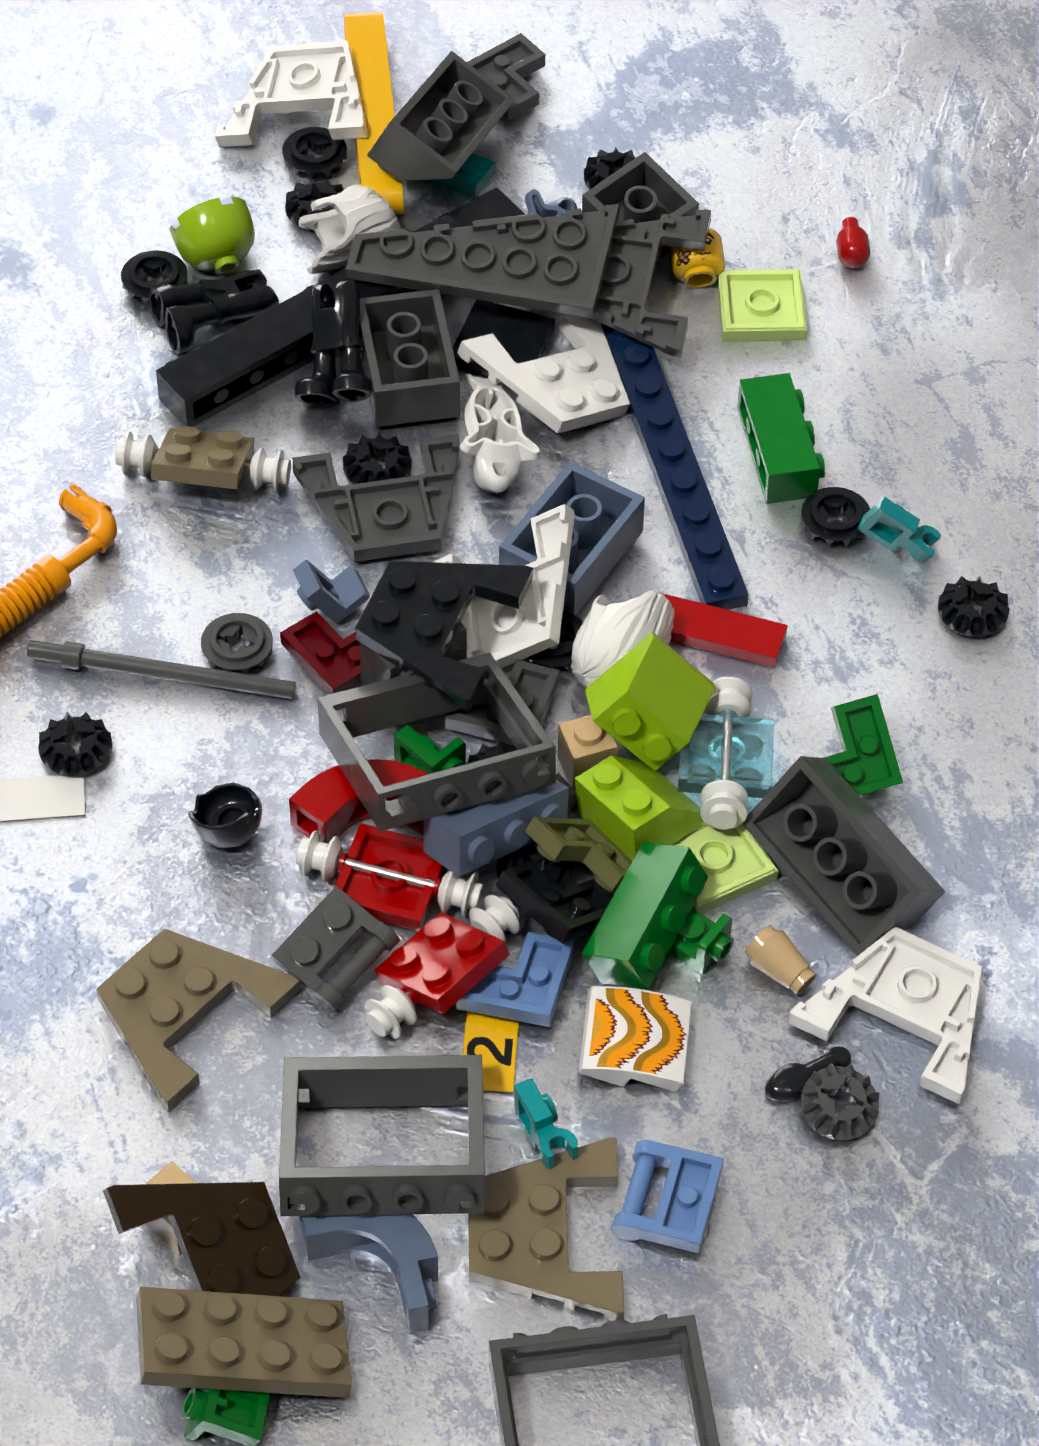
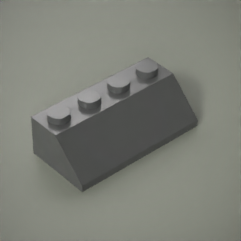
M451 51L389 122L367 156L375 161L382 170L390 173L399 181L452 179L510 108L515 99Z
M800 756L753 808L742 823L857 956L892 928L898 927L906 931L915 925L946 892L826 758Z

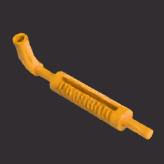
M75 484L70 485L69 489L76 496L67 489L63 490L59 498L60 508L82 522V526L89 531L87 533L88 538L60 559L50 554L45 555L34 563L32 568H27L25 572H22L12 582H8L6 586L0 589V639L2 635H6L9 630H13L15 626L25 621L28 616H32L35 611L37 612L41 607H44L47 602L52 601L54 597L67 590L71 586L69 573L96 553L104 554L114 543L117 525L109 505L104 502L100 503Z

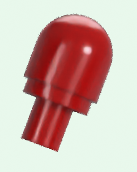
M855 217L843 219L842 230L838 233L836 239L838 258L845 267L851 269L864 266L870 257L869 237L865 230L859 227L858 220Z

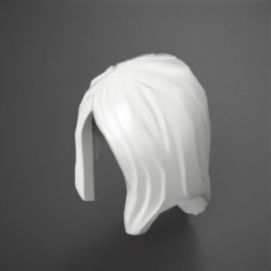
M354 184L341 193L313 201L311 203L312 211L331 206L334 209L302 216L298 222L299 227L310 228L315 231L322 243V251L317 255L312 266L307 267L309 274L330 272L346 267L355 234L400 229L398 219L388 201L369 186Z
M649 590L629 601L608 604L607 606L605 605L608 599L604 595L595 598L591 610L577 632L572 648L570 668L575 679L587 688L651 632L655 633L666 644H669L671 630L674 627L673 619L675 612L672 604L663 594Z

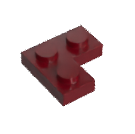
M317 611L280 632L281 644L328 695L352 689L361 684L360 642L356 640L355 632L343 639Z

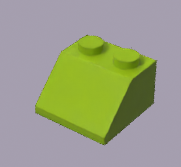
M651 632L589 685L585 692L592 720L651 769L656 771L690 742L715 686L711 680L655 633Z
M610 755L575 778L578 816L581 819L591 820L632 861L643 842L673 845L701 827L702 825L700 824L704 822L700 816V807L659 771H654L644 762Z

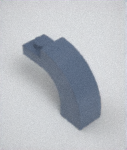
M413 1214L299 1216L309 1261L341 1254H359L378 1261L390 1271L397 1283L409 1334L429 1330V1310L437 1309L433 1282L438 1281V1255L428 1232Z

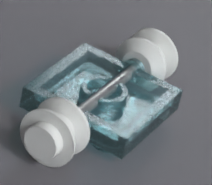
M722 677L713 681L715 689L706 706L707 714H702L690 742L680 750L677 792L701 793L703 804L700 808V816L706 824L722 830L737 827L745 821L747 817L745 805L748 797L763 798L772 788L774 719L749 717L752 709L750 703L752 699L751 687L745 681L735 677Z

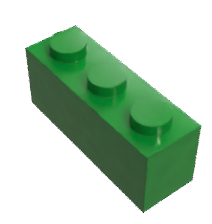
M790 373L740 379L737 410L766 504L807 498L818 490L819 479L825 477V464L822 454L815 453L813 447L815 435L812 422L805 421L803 416L805 405L801 389L795 390Z
M648 842L641 844L582 952V956L601 983L644 990L649 989L657 972L662 968L666 955L678 933L682 930L697 897L703 891L705 882L708 879L707 874L690 847Z

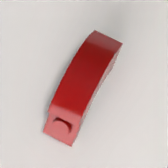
M380 759L367 760L383 786L428 775L427 772L401 762ZM339 765L319 773L289 798L291 827L308 838L316 830L319 832L320 841L324 843H329L334 836L340 837L353 825L372 819ZM398 795L386 798V800L390 801L397 799ZM423 820L407 824L423 835Z

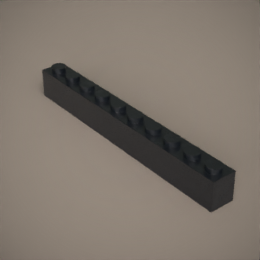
M496 187L481 196L474 197L470 202L441 215L436 220L410 233L434 230V225L449 224L450 228L472 226V221L526 214ZM344 267L336 274L317 284H328L335 296L337 283L353 279H347L346 267ZM354 280L357 284L360 298L422 291ZM314 285L307 287L302 292L280 304L273 305L269 310L238 324L230 331L211 341L204 342L198 348L176 360L169 361L163 367L157 369L156 377L159 400L184 426H195L314 361V354L310 352L313 342L311 296Z

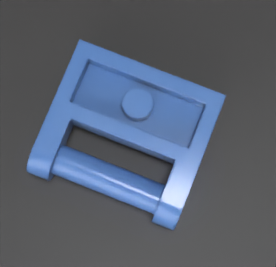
M651 1140L638 1141L632 1156L635 1167L621 1212L615 1215L611 1232L616 1237L626 1241L642 1239L699 1254L722 1173L724 1158ZM658 1167L669 1168L655 1218L641 1216L654 1169Z

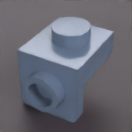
M307 559L293 569L301 586L297 589V594L302 602L311 611L318 608L336 624L370 598V594L359 572L353 566H349L333 580H330Z

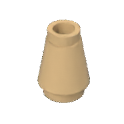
M771 925L758 933L745 950V954L751 959V966L787 989L792 990L796 995L801 994L816 977V973L810 969V966L783 930H775Z

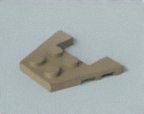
M163 929L96 989L98 1001L116 1031L138 1061L144 1077L147 1076L156 1091L162 1107L169 1112L196 1088L200 1082L199 1074L168 1049L231 992H238L272 1018L301 991L300 980L293 975Z
M607 1138L578 1147V1158L573 1160L569 1156L568 1151L555 1154L554 1167L551 1169L545 1167L541 1159L486 1175L485 1213H468L469 1281L532 1298L533 1294L564 1302V1308L575 1310V1306L603 1313L604 1319L610 1321L624 1320L622 1271L572 1272L569 1270L566 1189L570 1187H618L617 1138Z

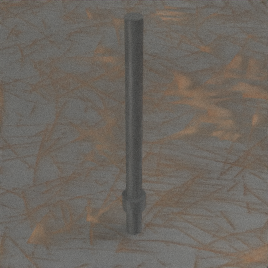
M30 640L27 647V658L61 663L62 668L80 671L82 667H89L292 700L296 692V682L85 649V644L66 641L64 645Z

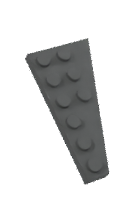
M619 204L605 205L602 211L582 213L581 208L566 210V215L541 217L538 213L475 220L472 221V226L450 228L449 224L434 225V230L412 233L405 228L355 234L345 268L347 279L422 291L439 289L440 294L594 318L619 217Z

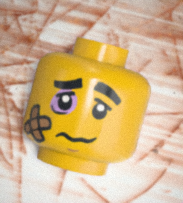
M709 228L704 251L669 246L673 275L687 287L705 288L711 286L717 280L718 275L725 270L722 238L713 229Z

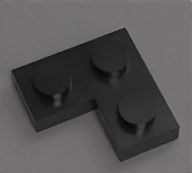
M533 861L503 870L495 885L510 898L514 906L524 910L543 927L549 936L557 939L562 944L594 932L613 897L609 891L598 885L595 879L564 889Z

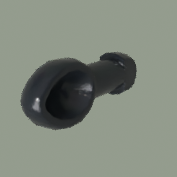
M837 1046L829 1049L827 1054L806 1064L789 1063L781 1066L767 1080L765 1086L766 1097L776 1102L798 1100L801 1098L805 1083L814 1071L817 1072L824 1069L831 1063L835 1066H849L851 1064L850 1052L842 1046Z

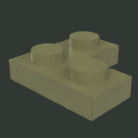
M534 816L525 830L538 844L536 848L542 856L556 863L561 861H577L585 864L595 874L594 879L597 884L612 893L616 892L632 863V860L591 820Z

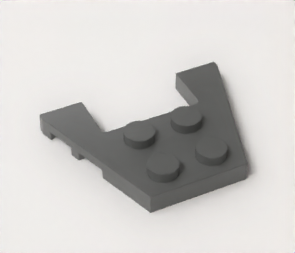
M696 210L695 215L670 218V214L661 215L660 220L634 223V219L617 221L595 315L592 319L668 355L681 358L688 329V317L647 311L661 246L667 245L704 251L711 223V210Z
M459 435L420 440V452L426 473L423 475L339 486L335 476L331 453L292 458L293 474L354 562L441 550L459 457L460 439Z

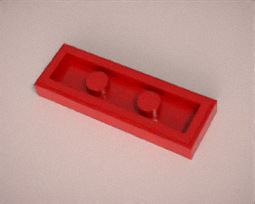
M663 594L670 601L675 612L670 642L772 668L776 667L787 635L788 625Z

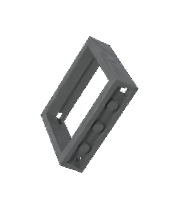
M490 652L459 660V662L484 669V682L473 705L485 703L517 750L388 786L382 785L353 738L461 709L454 704V698L436 686L430 689L425 685V679L416 673L408 677L402 675L317 698L319 734L380 832L556 783V746ZM343 709V716L339 717L336 710ZM398 795L397 799L390 801L386 800V798Z
M482 1055L284 1057L279 1160L280 1216L485 1213ZM468 1106L469 1165L296 1167L299 1108Z
M663 1314L650 1321L629 1323L626 1320H613L603 1324L601 1327L578 1329L572 1326H564L546 1334L527 1336L523 1333H513V1338L490 1340L489 1370L501 1446H519L508 1376L671 1355H680L696 1445L720 1446L695 1315L668 1318L667 1314Z

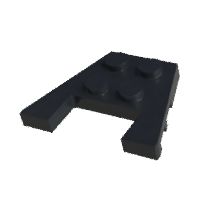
M389 561L355 627L356 640L401 669L405 666L425 679L427 687L433 689L436 686L454 698L456 706L469 712L484 682V669L446 658L444 655L473 597H480L519 609L533 580V567Z

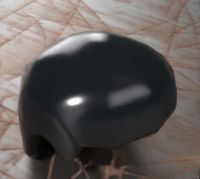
M235 782L216 785L205 794H198L195 799L194 811H188V816L194 829L205 843L218 848L239 847L248 842L257 831L262 819V803L256 793L249 787Z

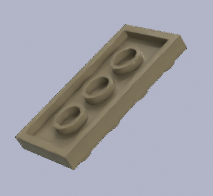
M140 1287L136 1303L141 1385L347 1398L352 1384L343 1301Z

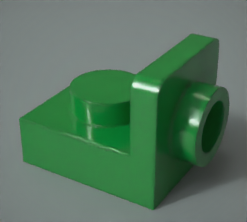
M406 725L394 734V758L396 762L405 763L419 768L428 774L465 765L466 743L458 737L439 751L436 744L428 736H420L409 725Z
M691 909L682 930L678 933L668 954L703 975L714 961L717 963L722 962L730 952L734 939L731 937L732 918L722 914L715 923Z
M192 1388L185 1399L182 1409V1417L187 1419L184 1437L196 1440L206 1431L246 1446H255L261 1441L270 1393Z

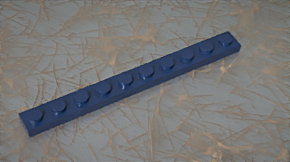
M601 323L630 402L628 407L629 413L700 602L727 610L748 606L749 594L654 348Z

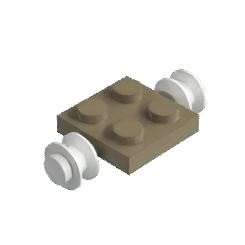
M193 426L170 428L158 450L151 434H147L143 442H138L134 440L132 432H128L125 440H118L115 452V463L122 466L124 475H127L132 467L140 468L142 477H147L151 472L152 480L237 490L243 476H250V481L256 491L260 490L263 483H271L274 492L278 493L281 485H288L291 473V460L284 459L283 450H279L275 458L267 457L263 447L254 454L255 438L243 437L235 431L210 433L201 432Z

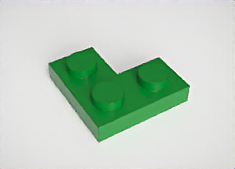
M878 694L830 707L843 752L823 758H826L859 796L903 783Z

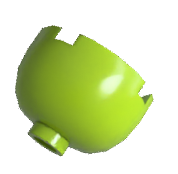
M231 197L234 204L222 205L220 198L210 199L191 207L177 217L180 225L176 229L171 225L169 230L177 251L187 264L205 272L216 271L217 274H227L239 267V262L247 256L254 244L255 238L253 220L244 199Z

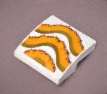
M591 986L587 995L578 1073L624 1087L630 1079H634L676 1092L684 1084L692 1001L643 989Z

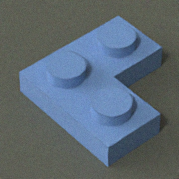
M528 932L516 968L497 966L456 1002L457 1009L550 1027L575 953L574 940L562 944L551 936Z

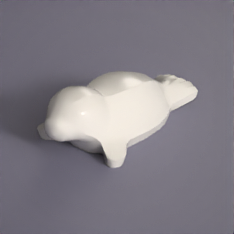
M466 374L465 381L472 388L473 393L465 407L466 437L461 442L460 448L463 452L473 455V475L478 486L490 493H502L513 485L521 461L539 459L540 449L524 435L518 408L513 399L503 390L504 383L494 384L488 378L483 379Z

